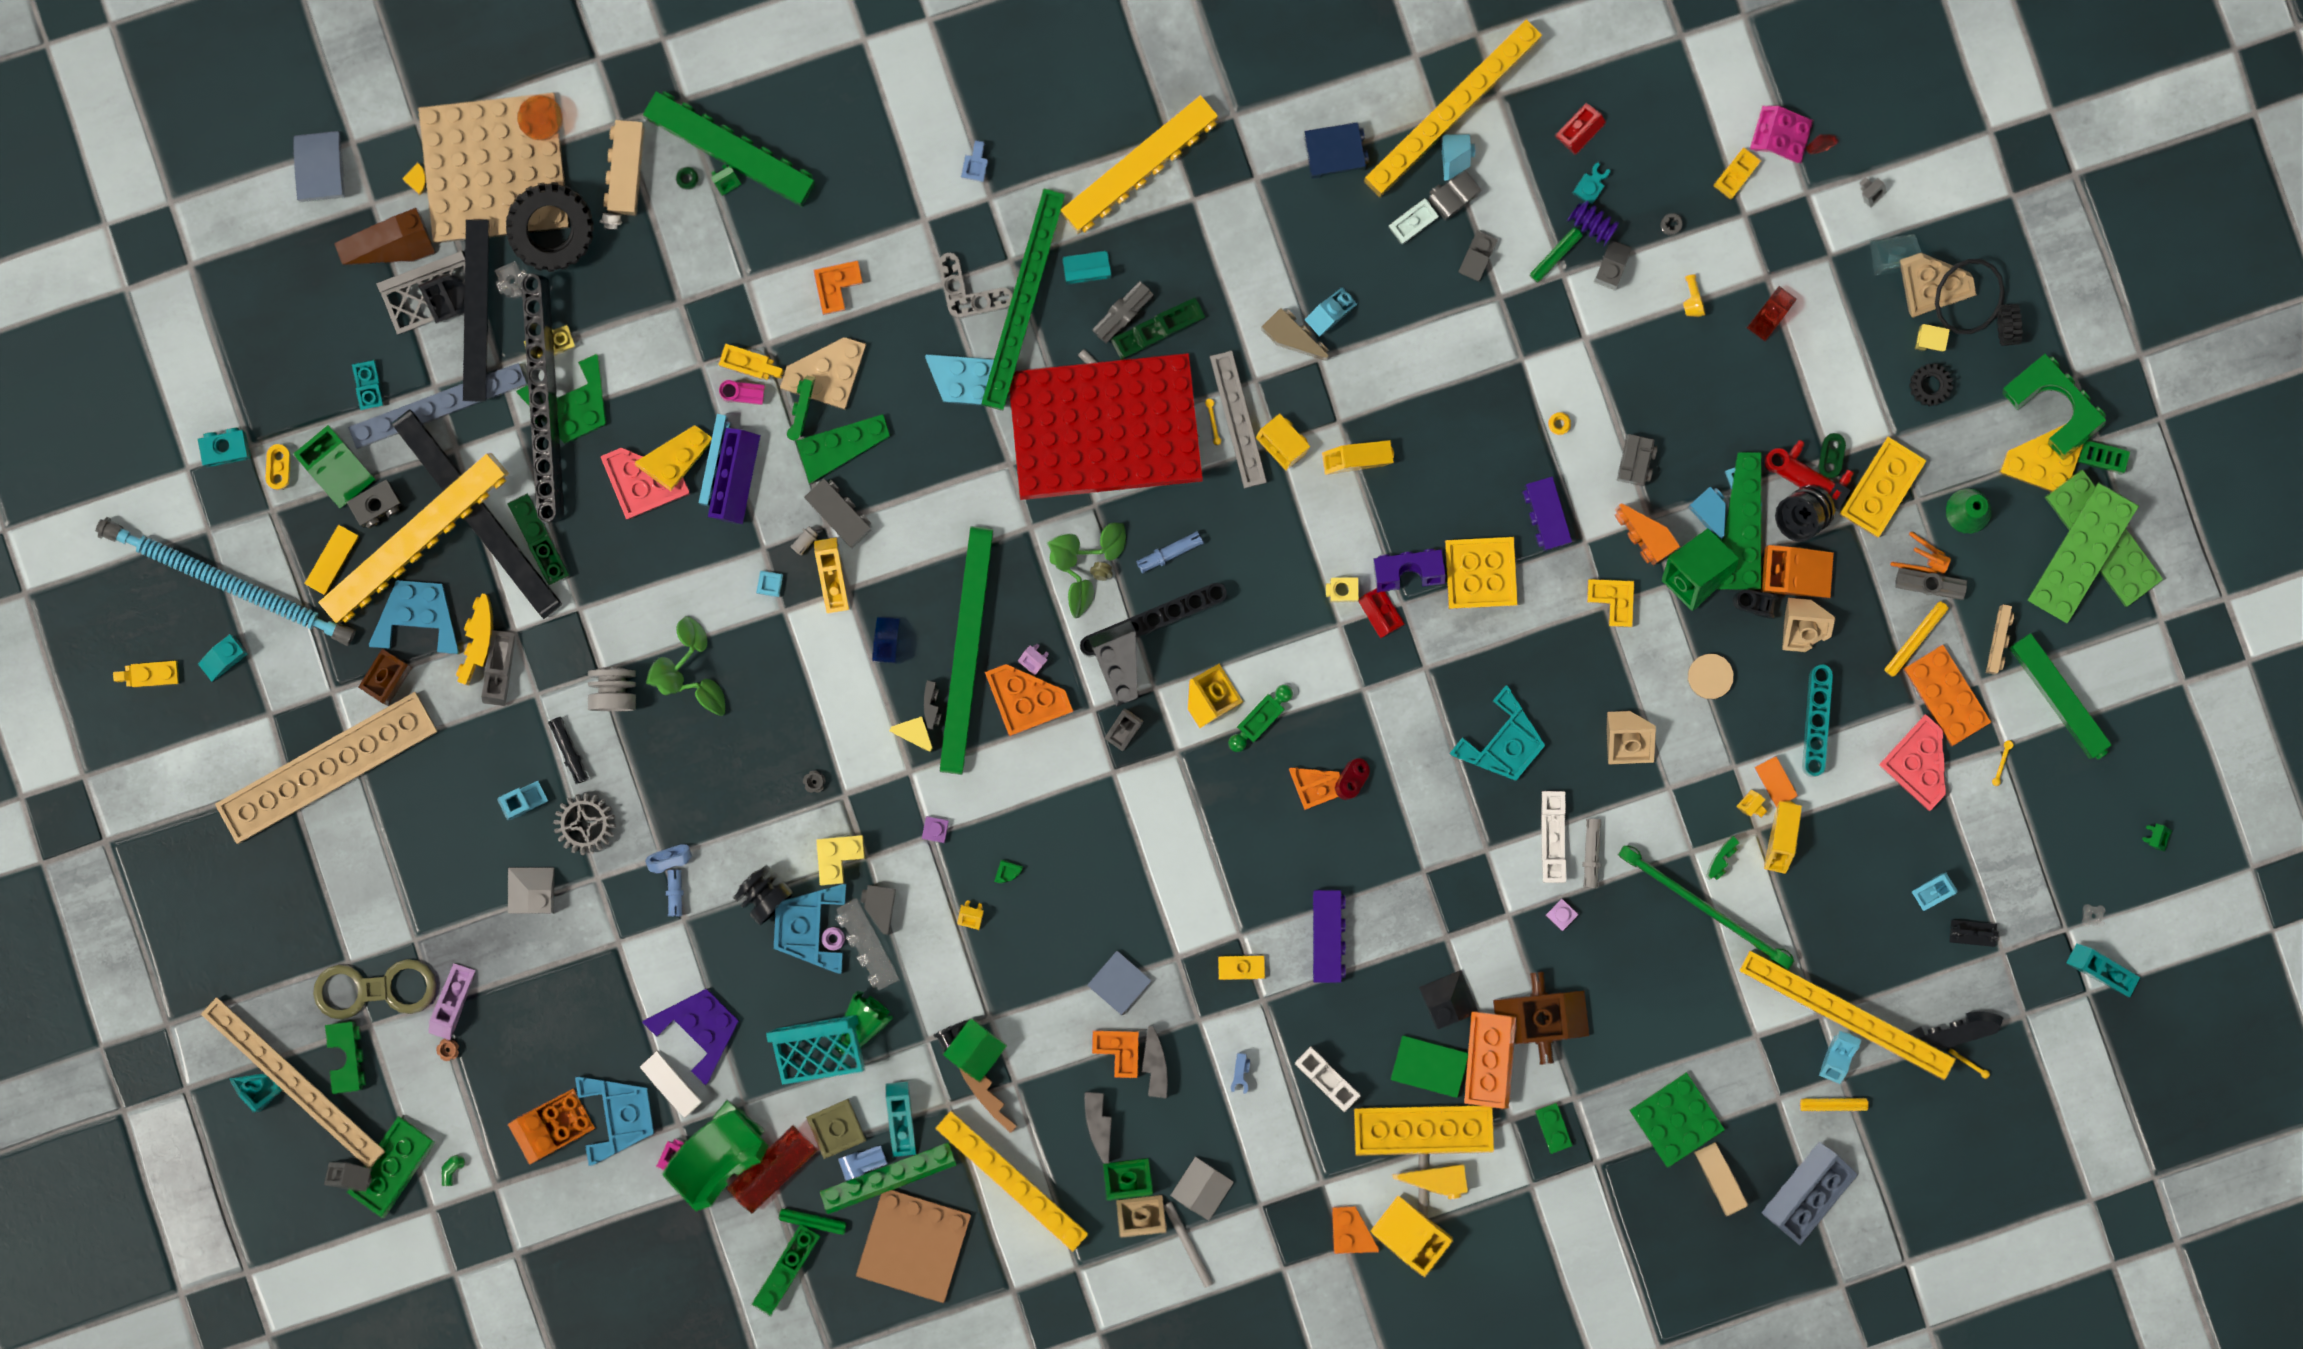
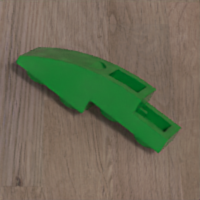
M800 1224L751 1303L753 1307L770 1317L772 1316L820 1236Z

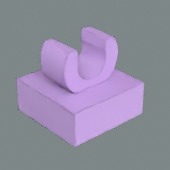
M1038 644L1033 647L1030 645L1018 660L1033 675H1036L1041 670L1049 654L1045 652L1044 655H1041L1036 651L1039 647Z

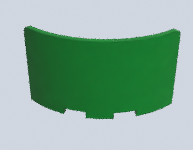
M731 1110L715 1118L689 1138L669 1161L662 1175L695 1211H699L714 1204L719 1194L728 1185L726 1180L734 1173L739 1175L751 1166L760 1163L769 1145L736 1110Z

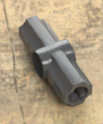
M1139 282L1124 298L1121 297L1109 309L1108 314L1092 331L1107 344L1122 327L1125 328L1138 315V311L1152 299L1154 294L1143 283Z
M1899 568L1896 575L1895 588L1920 592L1926 595L1964 600L1967 581L1939 576L1935 573L1928 574ZM1928 578L1936 582L1935 590H1929L1926 587V580Z

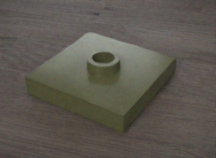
M849 1098L806 1117L824 1159L867 1141Z

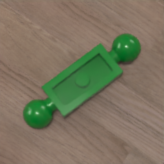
M1282 684L1277 687L1274 698L1267 694L1237 726L1241 733L1234 734L1229 738V748L1234 752H1241L1245 749L1248 738L1254 743L1285 710L1280 704L1292 699L1293 689L1289 685Z

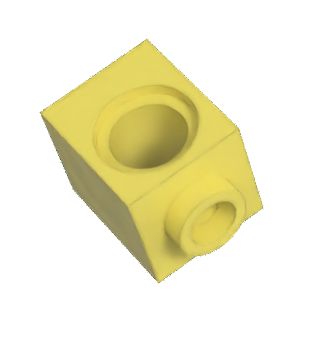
M1331 578L1330 583H1326V597H1330V602H1358V578ZM1339 584L1346 585L1348 587V594L1345 596L1338 595L1335 590L1336 586Z

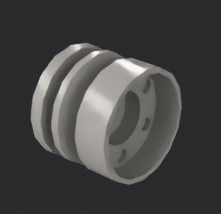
M601 667L588 671V677L598 678V681L588 682L589 687L598 688V693L588 695V710H636V695L626 693V688L636 686V682L626 681V678L636 677V671L627 670L623 667Z

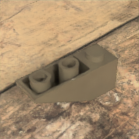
M1280 308L1261 327V330L1277 346L1324 361L1329 358L1327 354L1329 350L1320 341L1316 343L1311 338L1313 334L1304 325L1300 327L1295 322L1297 318L1288 309L1284 311Z

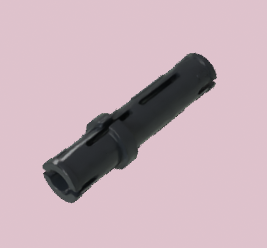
M562 717L552 719L548 724L563 754L565 766L569 768L576 785L585 782L589 777L581 762L582 757L578 755Z

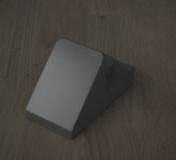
M1477 230L1458 273L1479 282L1498 239Z

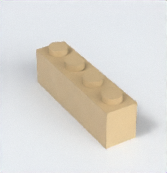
M615 120V126H611L610 140H613V149L609 148L608 162H611V171L606 173V184L609 185V193L604 195V207H607L609 213L637 215L645 128L643 122Z

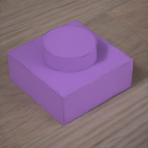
M926 816L922 839L945 843L949 821Z

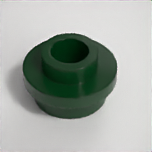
M683 167L676 174V182L684 190L693 189L698 183V174L691 167ZM685 175L691 176L690 182L686 183L683 181Z

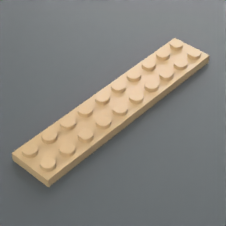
M413 692L217 802L215 806L236 844H239L434 735L438 731L417 693Z

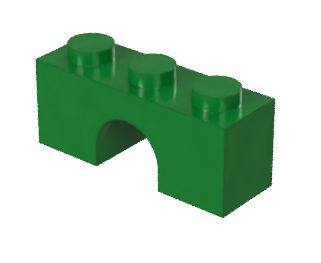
M356 1022L325 1025L327 1048L339 1047L345 1051L347 1061L343 1068L330 1071L332 1094L363 1090V1085H366L365 1072H361L360 1065L364 1061L363 1051L358 1047V1040H361L360 1026H356Z

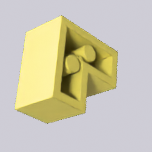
M864 836L816 839L820 885L845 884L843 861L865 859Z

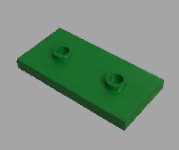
M398 1116L379 1144L385 1152L369 1168L371 1169V1183L366 1192L348 1190L347 1193L381 1218H385L436 1141Z

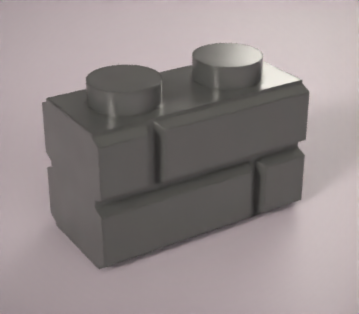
M1630 434L1626 436L1617 481L1638 486H1644L1646 481L1650 482L1652 469L1649 468L1650 459L1655 460L1657 446H1654L1655 440Z

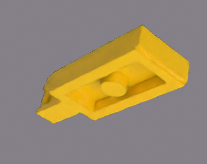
M725 344L719 361L720 367L758 379L768 380L769 375L781 379L784 371L782 368L773 366L774 360L769 359L767 356Z
M178 661L131 664V666H125V671L113 672L114 682H126L127 687L132 686L133 688L179 684Z

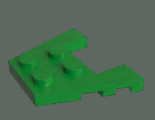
M597 353L578 362L587 384L557 398L559 438L564 444L606 425ZM527 385L516 390V392L530 407ZM540 396V401L543 404L544 400L542 396ZM544 416L542 420L547 424V417Z

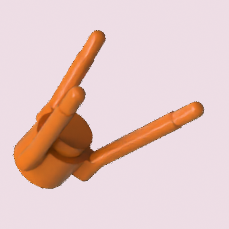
M1909 532L1911 537L1933 552L1930 554L1917 547L1914 548L1915 552L1928 558L1927 565L1930 568L1897 562L1890 563L1893 567L1944 574L1951 558L1945 556V552L1938 550L1920 536Z

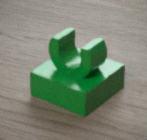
M722 165L724 170L717 174L715 171H712L711 177L721 196L741 185L732 168L726 165Z
M2156 824L2155 827L2151 825L2146 826V829L2152 831L2153 835L2151 838L2143 837L2142 840L2156 850L2165 852L2172 830L2160 824Z

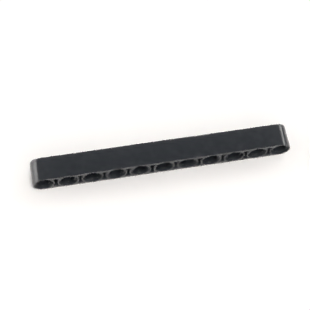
M527 274L522 280V298L536 512L538 518L543 522H559L564 516L550 286L545 276ZM535 279L538 280V287L536 290H534L533 288V282ZM538 302L540 305V309L536 313L534 310V305ZM538 325L541 326V333L539 335L536 334V327ZM540 347L543 350V355L541 358H539L537 355V351ZM541 370H543L544 372V378L542 381H540L539 379V373ZM542 393H544L546 396V400L543 404L540 401V396ZM544 416L547 417L546 426L542 425V418ZM546 438L549 442V446L547 449H545L543 446V442ZM547 461L550 463V470L548 472L545 470V463ZM548 484H550L552 487V491L549 495L546 492V487ZM549 507H552L553 509V515L551 518L548 516Z
M411 409L392 422L395 430L443 491L462 476L461 472ZM477 502L471 507L473 511L465 517V520L538 614L545 619L561 607L562 603L485 503L479 504Z

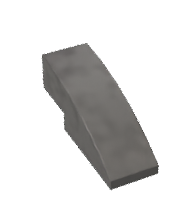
M492 630L481 695L482 703L506 705L515 633Z
M1148 1026L1142 1072L1151 1073L1148 1096L1166 1098L1167 1068L1164 1053L1154 1028Z
M1085 1092V1112L1090 1136L1103 1163H1108L1111 1117L1102 1116L1103 1093Z

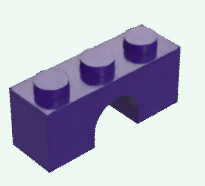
M1427 549L1419 553L1403 552L1395 556L1384 554L1378 558H1373L1377 592L1399 590L1400 576L1408 571L1415 572L1421 577L1422 587L1445 584L1442 550Z

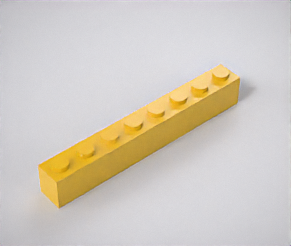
M1200 95L1060 210L1061 214L1078 234L1081 231L1086 233L1095 225L1093 221L1098 217L1103 219L1112 211L1111 207L1115 203L1121 204L1130 196L1128 193L1134 188L1138 190L1147 183L1146 178L1151 174L1155 176L1165 168L1163 165L1169 159L1171 161L1177 159L1182 154V148L1186 145L1189 147L1194 145L1200 139L1198 135L1204 130L1207 133L1217 125L1215 121L1218 120V115Z
M950 1111L935 1128L1072 1252L1088 1235V1232L953 1111Z

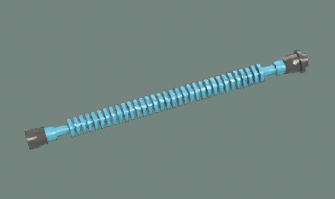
M106 517L104 520L100 519L95 531L98 532V538L102 539L104 537L114 542L131 544L136 547V552L144 556L147 554V557H152L153 560H157L160 563L163 561V564H168L169 567H173L176 570L179 569L180 572L184 571L189 576H195L200 581L204 582L206 580L207 584L211 583L212 586H216L218 589L222 587L223 591L227 590V593H232L234 596L238 595L239 598H243L245 601L248 600L250 603L254 602V605H259L261 608L265 606L264 609H270L272 613L275 612L277 615L281 613V617L286 616V619H291L292 622L297 621V624H302L304 627L307 626L310 630L313 626L324 630L325 634L331 636L332 639L349 646L354 638L356 630L340 623L323 621L318 618V613H313L310 609L308 610L305 607L302 609L301 605L297 606L296 603H292L289 600L286 601L285 598L281 599L278 595L275 597L276 594H270L269 591H265L263 588L259 590V587H254V584H249L247 581L243 582L242 579L238 580V577H233L231 574L227 575V572H222L220 569L217 570L215 567L211 568V565H206V563L200 560L195 561V558H190V556L182 552L179 553L177 550L174 551L173 548L168 549V546H163L162 543H158L155 540L152 542V539H147L144 535L141 539L130 535L131 532L123 529V526L112 522L109 517Z

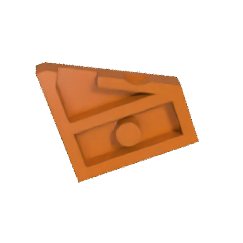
M1299 768L1289 769L1304 810L1338 797L1335 791V784L1340 777L1339 772Z
M1355 1206L1332 1207L1334 1254L1379 1252L1375 1241Z

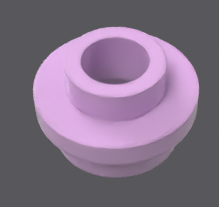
M831 927L824 931L822 943L827 949L837 950L844 944L845 936L840 929ZM832 934L838 937L836 943L829 941V937Z

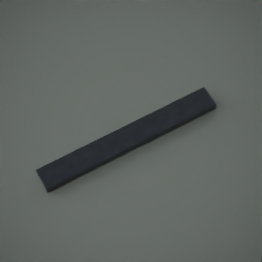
M466 220L463 351L464 402H486L489 220Z

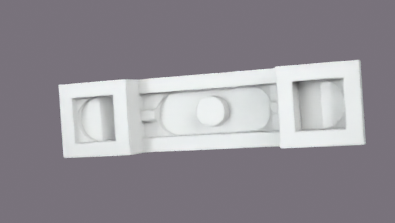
M1542 791L1541 849L1543 883H1566L1565 791Z

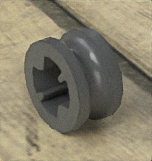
M1668 214L1661 221V229L1667 235L1677 234L1682 227V220L1676 214ZM1669 219H1674L1673 222H1677L1674 230H1669L1670 227H1666Z

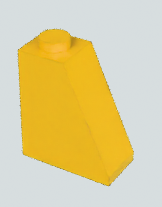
M1390 440L1341 445L1322 452L1325 475L1383 467L1394 463V450L1391 447Z
M1779 801L1775 810L1764 863L1765 870L1786 874L1795 855L1801 805H1796L1791 801Z

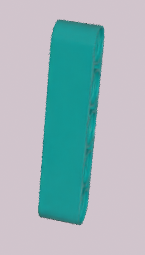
M1826 665L1814 667L1809 674L1802 762L1803 772L1809 777L1821 775L1826 767L1833 677L1831 669ZM1818 669L1826 673V680L1824 682L1818 681L1815 677ZM1816 692L1824 695L1825 700L1823 704H1817L1814 701L1813 697ZM1814 715L1822 717L1823 724L1821 727L1813 725L1812 717ZM1813 737L1821 741L1819 750H1814L1810 746V741ZM1811 760H1815L1819 764L1820 768L1816 773L1811 772L1808 768Z

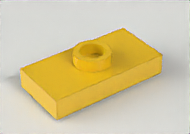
M1264 956L1218 957L1219 980L1265 979Z

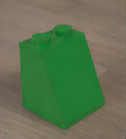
M1707 528L1668 556L1661 581L1691 611H1694L1736 571L1739 558L1732 549H1729L1721 541L1718 535L1713 534Z

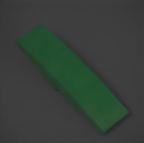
M1194 297L1112 338L1111 342L1120 359L1123 360L1204 319L1205 315Z

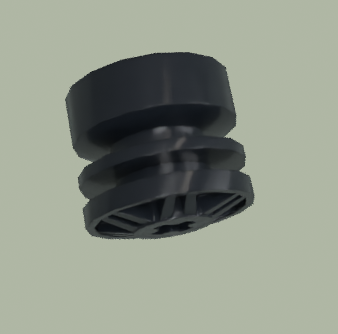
M1804 485L1780 501L1776 507L1775 520L1777 527L1790 540L1796 542L1807 541L1831 524L1835 515L1834 501L1822 487Z
M768 865L754 871L739 886L737 893L733 896L736 902L744 896L747 897L741 905L742 908H746L752 903L755 905L750 916L760 926L776 913V908L784 900H788L794 894L785 882L778 884L776 887L772 885L777 877L776 873H773L767 879L765 878L771 870Z

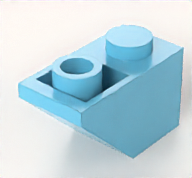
M1341 288L1320 303L1305 321L1321 336L1351 311L1357 303L1349 293Z

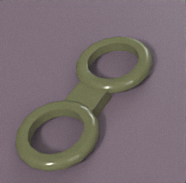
M406 959L396 962L387 970L384 977L365 979L359 971L350 966L336 965L327 968L318 976L314 984L313 996L320 1011L334 1019L343 1020L353 1017L361 1011L365 1002L385 1000L391 1008L400 1013L413 1014L422 1011L430 1005L435 996L436 981L434 974L428 966L418 960ZM408 968L420 972L427 984L426 993L423 998L411 1005L397 1001L391 989L392 980L395 975L401 970ZM345 974L351 977L357 984V999L348 1009L335 1010L324 1000V985L334 975Z

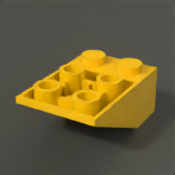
M1399 1195L1370 1231L1404 1262L1424 1277L1453 1241L1451 1235Z

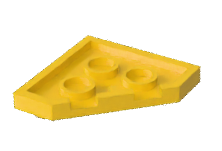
M2062 425L2007 451L1999 473L2052 492L2072 477L2083 444L2066 459L2062 460L2048 445L2049 438L2064 426Z

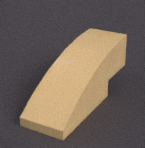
M1710 1144L1694 1152L1724 1214L1728 1216L1747 1207L1748 1205L1717 1144Z

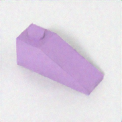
M453 963L429 1020L430 1034L451 1040L475 970Z

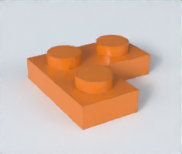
M858 260L813 270L823 315L845 311L841 288L863 284Z
M1093 1031L1092 1054H1115L1114 1077L1137 1078L1139 1032Z

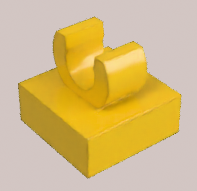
M1750 790L1736 806L1741 812L1750 817L1755 814L1762 818L1767 812L1761 806L1766 799L1753 790Z
M967 900L964 906L961 905L957 924L979 930L983 916L982 904L979 903L977 909L969 907L970 901Z

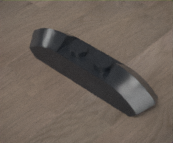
M1991 1012L1965 1013V1023L1960 1019L1950 1022V1027L1941 1029V1026L1927 1029L1928 1034L1924 1033L1922 1027L1916 1028L1907 1034L1940 1051L1998 1033L2004 1017Z

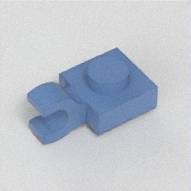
M975 141L972 156L965 155L961 178L984 182L988 159L982 158L984 142Z
M1237 1053L1231 1092L1235 1091L1237 1084L1244 1086V1094L1248 1091V1085L1243 1079L1244 1073L1249 1072L1250 1059H1246V1054Z

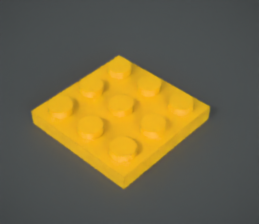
M1514 537L1445 540L1449 609L1517 606Z

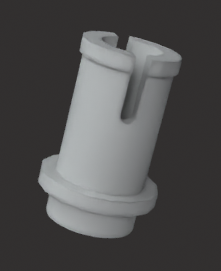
M809 526L806 529H802L804 532L790 546L800 556L803 555L813 541H817L818 534Z

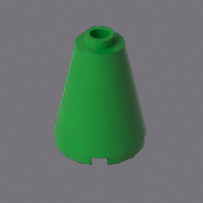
M1971 488L1961 489L1955 492L1947 501L1946 518L1951 527L1958 532L1976 533L1988 524L1991 518V505L1988 498L1982 492Z
M856 991L844 1017L857 1016L858 1024L855 1025L861 1048L887 1026L893 1016H888L890 1011L872 996L866 999L862 997L864 992ZM843 1033L839 1040L849 1047L851 1043L849 1033ZM836 1045L835 1050L839 1054L844 1055L846 1051Z

